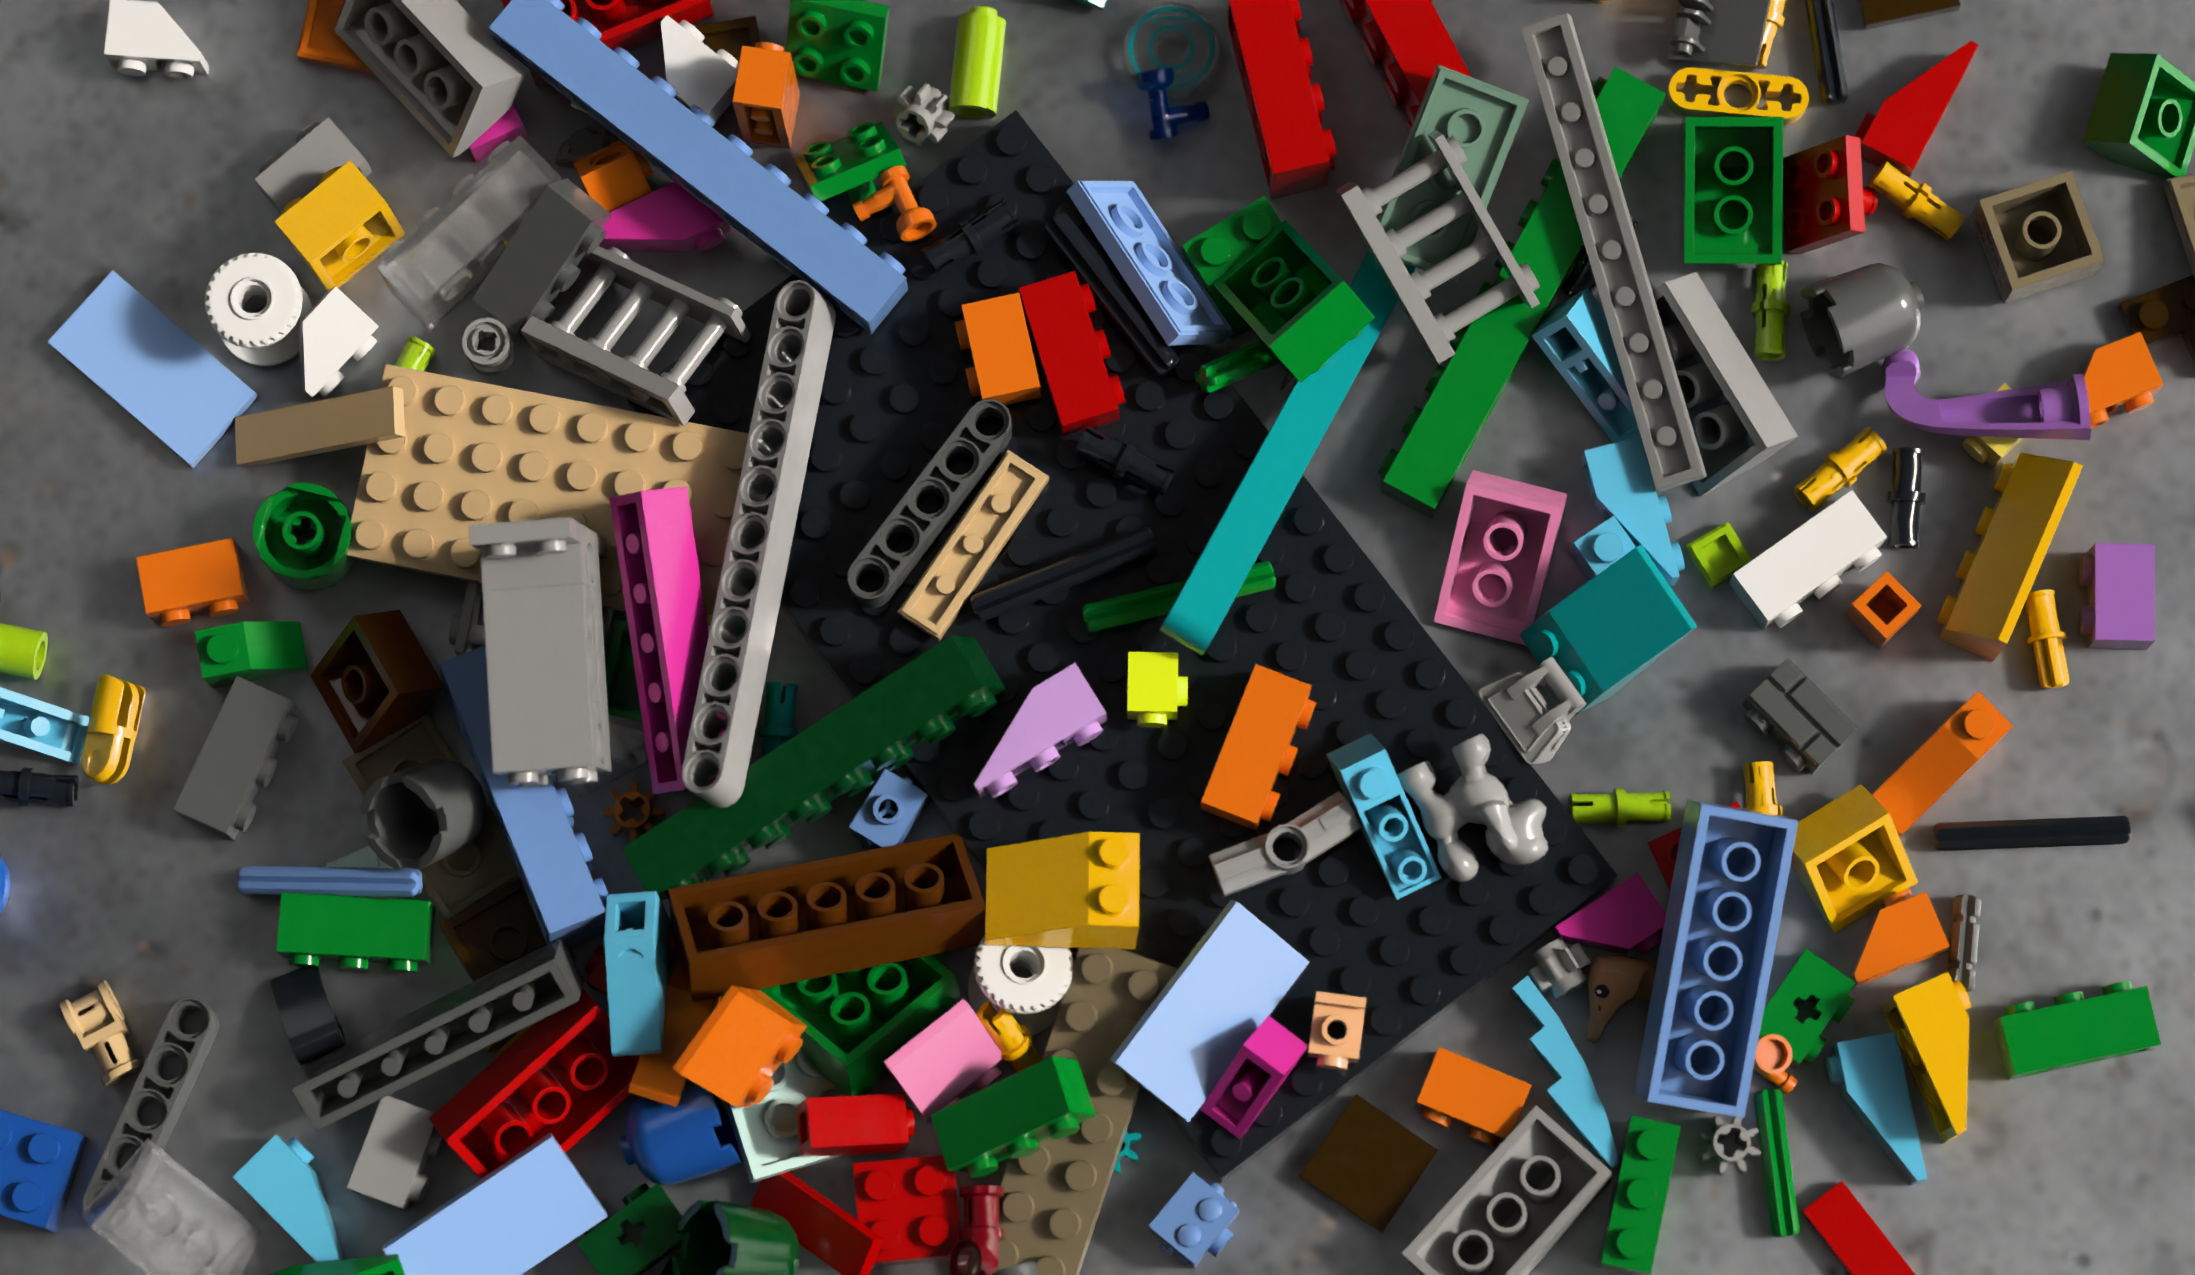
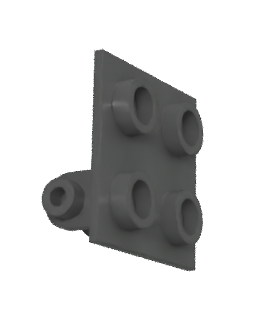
M1678 0L1679 3L1667 56L1668 61L1758 66L1771 0Z

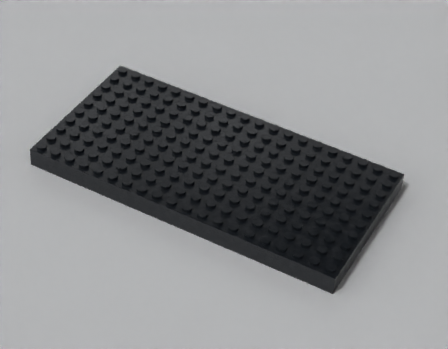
M1015 110L910 188L918 207L929 209L937 222L935 229L931 233L915 241L901 240L896 229V222L901 216L896 204L877 212L856 228L868 240L865 244L867 248L878 256L882 252H886L902 264L906 269L903 275L907 279L908 291L872 334L833 305L836 311V320L780 606L851 699L857 697L951 635L970 637L977 640L1006 689L994 696L997 704L988 711L974 718L968 714L953 722L956 730L946 738L934 744H930L927 740L911 749L915 756L902 766L910 777L918 783L917 786L920 790L928 794L930 803L954 834L958 833L962 837L966 850L985 875L987 848L1084 832L1140 833L1139 929L1136 949L1125 950L1179 968L1229 901L1234 900L1309 961L1308 965L1269 1015L1307 1045H1309L1316 991L1367 998L1358 1063L1348 1062L1347 1070L1317 1066L1318 1058L1308 1057V1046L1285 1081L1241 1139H1238L1202 1112L1200 1108L1188 1122L1157 1099L1222 1183L1543 938L1555 926L1565 921L1611 886L1618 875L1535 769L1524 761L1495 718L1304 475L1299 480L1255 563L1264 561L1271 563L1276 578L1275 587L1270 590L1236 597L1203 656L1159 632L1168 614L1095 632H1089L1086 629L1082 615V607L1085 604L1187 580L1269 432L1232 384L1211 393L1201 390L1200 384L1195 382V372L1199 371L1203 364L1212 361V358L1201 344L1170 346L1178 356L1179 362L1165 375L1157 376L1094 296L1097 311L1089 313L1094 331L1102 328L1104 330L1111 357L1103 360L1108 376L1118 375L1126 402L1118 405L1119 420L1093 428L1125 444L1131 441L1138 445L1137 450L1176 467L1177 469L1164 496L1162 497L1124 477L1122 480L1113 477L1114 472L1091 460L1074 454L1084 431L1063 437L1026 321L1040 382L1041 398L1005 405L1010 412L1013 428L1009 444L892 598L885 605L878 608H866L855 601L848 584V571L852 563L971 407L977 402L982 401L981 396L971 398L965 372L966 368L974 367L971 350L961 351L955 322L964 320L961 305L1018 293L1020 287L1074 271L1044 233V226L1051 218L1061 213H1065L1071 218L1151 321L1066 192L1074 183L1017 110ZM1005 198L1017 214L1021 225L993 240V242L985 246L986 251L979 256L972 254L953 265L940 276H937L925 259L921 249L958 227L957 222L964 218L969 221ZM794 274L742 311L743 315L741 318L752 335L747 343L725 333L720 336L685 383L687 389L685 395L695 410V413L688 422L749 433L775 300L783 286L791 281L801 280ZM1077 275L1079 284H1084L1083 281ZM798 352V353L795 355V357L793 358V360L799 355L800 352ZM677 359L675 362L666 367L657 375L660 376L663 372L669 373L679 359ZM791 398L785 402L784 406L787 405ZM626 399L631 411L663 417ZM987 416L978 422L976 429L985 436H993L1002 430L1004 424L995 416ZM780 444V445L776 448L775 452H777V451L780 449V447L782 446V444ZM1007 450L1048 475L1049 481L939 642L898 615V610ZM957 455L949 460L947 469L955 475H963L972 469L974 461L966 455ZM773 490L769 492V494L766 496V499L769 498ZM929 493L919 499L917 508L925 514H934L942 509L944 500L937 494ZM1143 527H1149L1155 536L1158 544V551L1155 554L987 621L979 622L974 615L970 598L977 593ZM899 532L889 539L887 547L895 553H904L912 548L915 539L910 534ZM762 537V538L757 542V545H756V546H758V545L763 541V538H764V537ZM869 571L859 578L857 586L864 592L872 593L878 591L883 586L885 578L878 572ZM1128 652H1178V676H1188L1187 706H1177V720H1167L1166 727L1137 726V719H1127ZM1076 663L1107 713V721L1100 725L1103 732L1082 746H1078L1073 741L1058 750L1061 757L1047 768L1035 772L1033 767H1030L1015 776L1018 783L1002 795L992 798L991 794L987 793L979 798L975 791L974 783L1032 688ZM1258 664L1312 685L1309 699L1317 703L1307 729L1304 730L1297 727L1290 745L1299 749L1289 775L1278 774L1272 791L1279 793L1280 797L1270 822L1261 819L1255 831L1203 811L1200 807L1202 797L1254 666ZM1370 733L1386 749L1396 775L1429 760L1437 778L1434 790L1442 795L1446 794L1457 778L1462 775L1451 748L1477 735L1484 734L1489 740L1491 748L1488 760L1485 763L1486 771L1503 784L1513 805L1529 799L1540 800L1546 806V816L1541 825L1549 849L1543 857L1530 864L1511 865L1495 856L1486 843V825L1469 822L1462 826L1457 832L1458 839L1473 851L1479 865L1478 873L1472 879L1458 882L1451 879L1441 868L1437 857V841L1426 832L1420 809L1409 794L1404 791L1441 875V879L1398 900L1395 898L1362 830H1359L1306 863L1303 869L1295 874L1281 875L1224 897L1209 859L1211 854L1269 833L1279 825L1287 824L1338 791L1345 798L1326 754ZM1282 838L1273 845V852L1277 858L1288 862L1299 857L1301 847L1291 838ZM1070 948L1073 965L1079 948ZM1333 1022L1327 1027L1328 1035L1335 1040L1342 1039L1347 1033L1345 1026L1340 1022Z

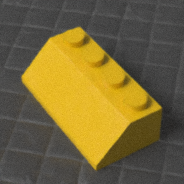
M2020 453L2013 465L2004 462L1993 486V490L2000 492L1995 507L1991 509L1985 506L1974 530L1975 534L1982 536L1975 553L1966 550L1955 577L1963 580L1957 596L1954 597L1948 594L1937 616L1936 621L1944 624L1939 639L1992 662L2008 644L2083 465L2073 461Z

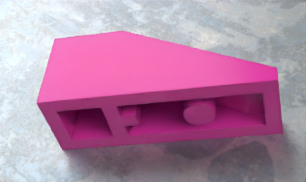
M673 182L609 212L611 216L602 228L606 231V235L599 246L604 249L613 246L621 251L689 252L696 248L699 251H706L721 244L725 240L724 235L732 231L729 223L676 182Z

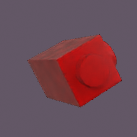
M905 1093L806 1098L796 1107L800 1157L899 1152L909 1143V1138L914 1135V1113L911 1107H906Z

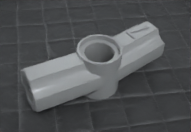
M1338 791L1287 824L1279 825L1269 833L1211 854L1209 859L1224 897L1281 875L1297 873L1303 869L1306 863L1362 829V826L1348 801ZM1282 838H1291L1301 847V854L1293 861H1282L1274 854L1273 845Z

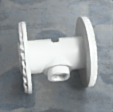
M263 253L238 255L222 264L208 283L205 294V309L212 327L221 336L229 351L240 360L256 366L278 365L292 359L300 352L298 323L313 306L307 293L300 286L294 272L283 261ZM261 307H264L263 310H261V311L258 312V313H255L258 309H260Z
M984 935L977 947L974 966L967 984V997L970 1007L977 1015L981 1005L990 1001L997 1013L999 1011L996 1006L1009 1011L1018 1023L1024 1024L1029 1029L1032 1036L1043 1032L1056 1020L1062 998L1072 980L1073 958L1070 948L985 945Z

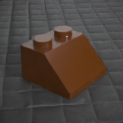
M400 609L353 616L310 674L354 753L363 752L421 718L445 688Z

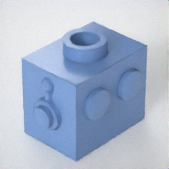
M886 768L882 775L874 781L870 787L867 799L856 809L849 826L851 835L860 840L864 850L868 851L904 844L930 804L928 794L917 787L918 783L907 776L905 778L899 777ZM891 805L897 806V813L891 810ZM886 806L885 810L879 812L883 807ZM890 815L893 818L885 819L884 817Z
M1192 1172L1149 1224L1148 1230L1160 1239L1158 1241L1161 1244L1159 1247L1169 1256L1172 1254L1177 1255L1182 1259L1183 1264H1190L1195 1268L1207 1252L1216 1257L1230 1241L1234 1234L1227 1228L1239 1215L1240 1210L1236 1208L1234 1201H1229L1225 1198L1223 1194L1225 1190L1216 1182L1206 1183Z

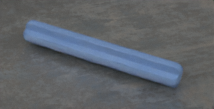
M247 866L239 869L237 875L238 889L243 894L281 895V892L338 896L413 897L420 894L423 889L421 871L412 868L397 870L394 868Z

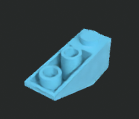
M1641 436L1584 450L1580 462L1593 508L1605 520L1615 516L1634 545L1637 547L1642 544L1670 587L1676 586L1680 577L1679 571L1685 569L1684 558L1678 541L1670 542L1665 525L1672 523L1669 504L1665 495L1657 496Z
M1370 733L1326 754L1342 792L1355 812L1362 826L1361 830L1395 898L1398 900L1441 879V875L1386 749Z
M656 891L607 895L604 942L611 1052L613 1056L663 1053L670 918Z

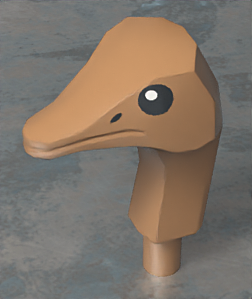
M1605 955L1594 958L1587 975L1589 1021L1586 1040L1594 1044L1597 1043L1611 1020L1629 1002L1634 1000H1647L1650 1002L1656 965L1627 955Z

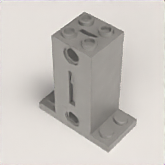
M570 517L469 525L470 546L480 550L493 773L507 777L508 784H518V787L523 788L548 786V777L558 776L559 781H568V784L598 782V773L612 772L599 559L607 558L606 538Z

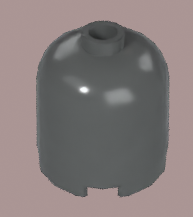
M1882 263L1869 264L1813 283L1800 291V296L1808 299L1809 309L1800 312L1805 334L1816 357L1826 354L1832 364L1827 371L1833 377L1841 378L1876 363L1891 354L1902 351L1910 346L1919 335L1921 309L1925 306L1923 294L1915 282H1909L1893 266Z
M444 759L431 760L377 779L367 789L361 805V814H367V824L371 835L366 837L367 843L381 861L397 870L405 867L412 869L425 868L466 847L482 831L486 819V797L480 782L467 768L456 761Z

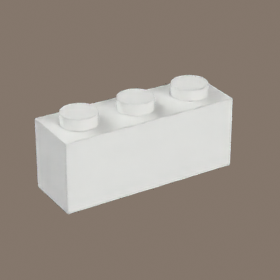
M1851 490L1733 573L1729 585L1763 630L1774 622L1779 628H1782L1803 612L1799 604L1814 594L1818 600H1821L1841 586L1843 582L1839 576L1854 566L1858 572H1861L1882 556L1878 549L1883 545L1887 536L1853 490Z

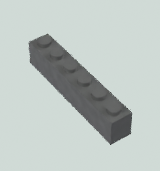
M560 938L300 1067L291 1090L317 1131L578 1002L585 980Z

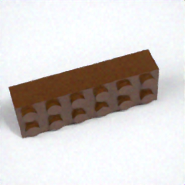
M958 833L668 889L671 932L692 1002L724 996L731 985L757 990L979 945L985 935V903L963 839Z

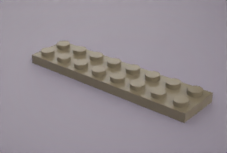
M1115 947L1079 948L1072 968V980L1062 998L1042 1060L1050 1056L1078 1060L1096 1116L1080 1123V1130L1073 1135L1060 1139L1048 1138L1038 1143L1039 1150L1022 1158L1009 1159L1001 1183L1003 1197L999 1198V1228L1004 1230V1238L999 1240L997 1271L1035 1261L1039 1275H1079L1141 1089V1085L1110 1061V1058L1179 968L1125 949ZM979 1254L977 1255V1259L971 1275H973L979 1267Z

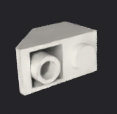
M110 0L104 55L112 68H117V72L128 76H144L146 70L163 71L167 77L180 80L192 79L194 74L208 75L209 65L200 50L158 2Z
M666 15L661 21L666 82L678 93L675 97L677 101L688 109L692 105L698 106L716 122L732 103L739 62L725 50L719 49L715 53L702 43L705 39L704 35L688 21L683 19L678 24Z
M336 286L332 287L298 323L301 392L308 398H313L317 392L326 397L343 379L344 376L338 370L350 357H353L358 362L377 342L372 333L379 326Z

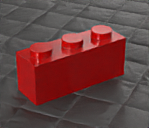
M1072 271L1020 287L1019 294L1024 315L1063 437L1084 431L1087 425L1093 428L1119 420L1118 405L1125 403L1126 400L1118 375L1108 376L1103 359L1111 357L1104 330L1102 328L1094 331L1089 313L1097 311L1089 283L1080 285L1076 272Z

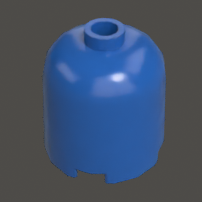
M691 1080L688 1081L677 1107L641 1096L634 1101L627 1111L625 1119L626 1135L619 1138L623 1157L629 1166L636 1164L642 1175L655 1184L658 1183L662 1186L675 1185L744 1164L727 1110H724L720 1097Z

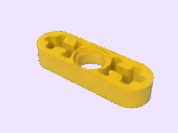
M1687 67L1677 71L1671 78L1667 90V100L1674 111L1685 116L1783 117V125H1789L1797 122L1803 116L1809 102V94L1806 86L1794 77ZM1691 81L1694 82L1695 90L1710 92L1711 82L1719 83L1715 94L1716 105L1708 104L1711 97L1708 94H1697L1694 102L1685 101L1684 93L1677 92V89H1683L1685 82ZM1734 84L1745 86L1751 94V102L1743 108L1730 106L1724 98V91L1727 87ZM1760 87L1767 88L1764 98H1779L1781 92L1787 90L1790 91L1791 99L1799 102L1792 104L1790 111L1781 110V103L1771 100L1765 101L1764 110L1756 109L1761 96Z

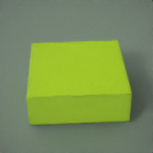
M1729 522L1724 523L1685 547L1686 552L1710 590L1729 580L1733 573L1752 561Z

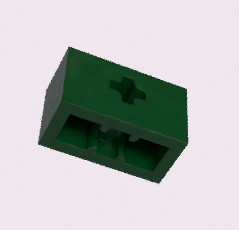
M643 1183L632 1190L622 1199V1202L625 1204L623 1209L584 1232L585 1236L576 1242L599 1275H643L681 1247L684 1234L677 1233L676 1230L683 1215L658 1183L651 1188L647 1183ZM630 1223L637 1228L643 1225L646 1226V1229L640 1234L644 1242L637 1247L631 1242L624 1245L621 1242L627 1237V1232L624 1228Z

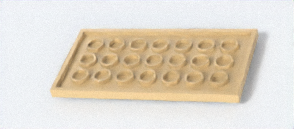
M385 364L380 388L395 386L403 389L405 437L367 445L351 517L352 540L347 553L349 558L482 584L480 550L470 546L469 525L570 517L606 538L607 558L599 559L602 607L626 612L609 498L645 490L687 487L689 505L692 511L696 552L699 559L702 593L706 607L708 628L711 627L749 433L687 422L685 426H682L665 417Z

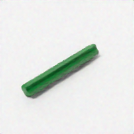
M1268 561L1255 563L1236 597L1273 589L1276 585V578L1271 563ZM1186 580L1085 604L1082 607L1085 627L1089 632H1095L1166 615L1169 613Z

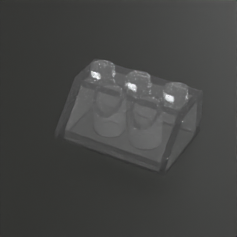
M149 1138L144 1141L82 1214L90 1228L149 1275H241L262 1233L257 1226Z

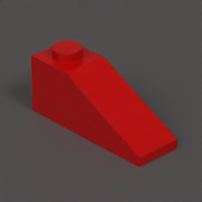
M1969 41L1883 101L1876 115L1867 111L1854 136L1860 137L1862 141L1861 159L1877 167L1887 160L1910 178L1979 45Z

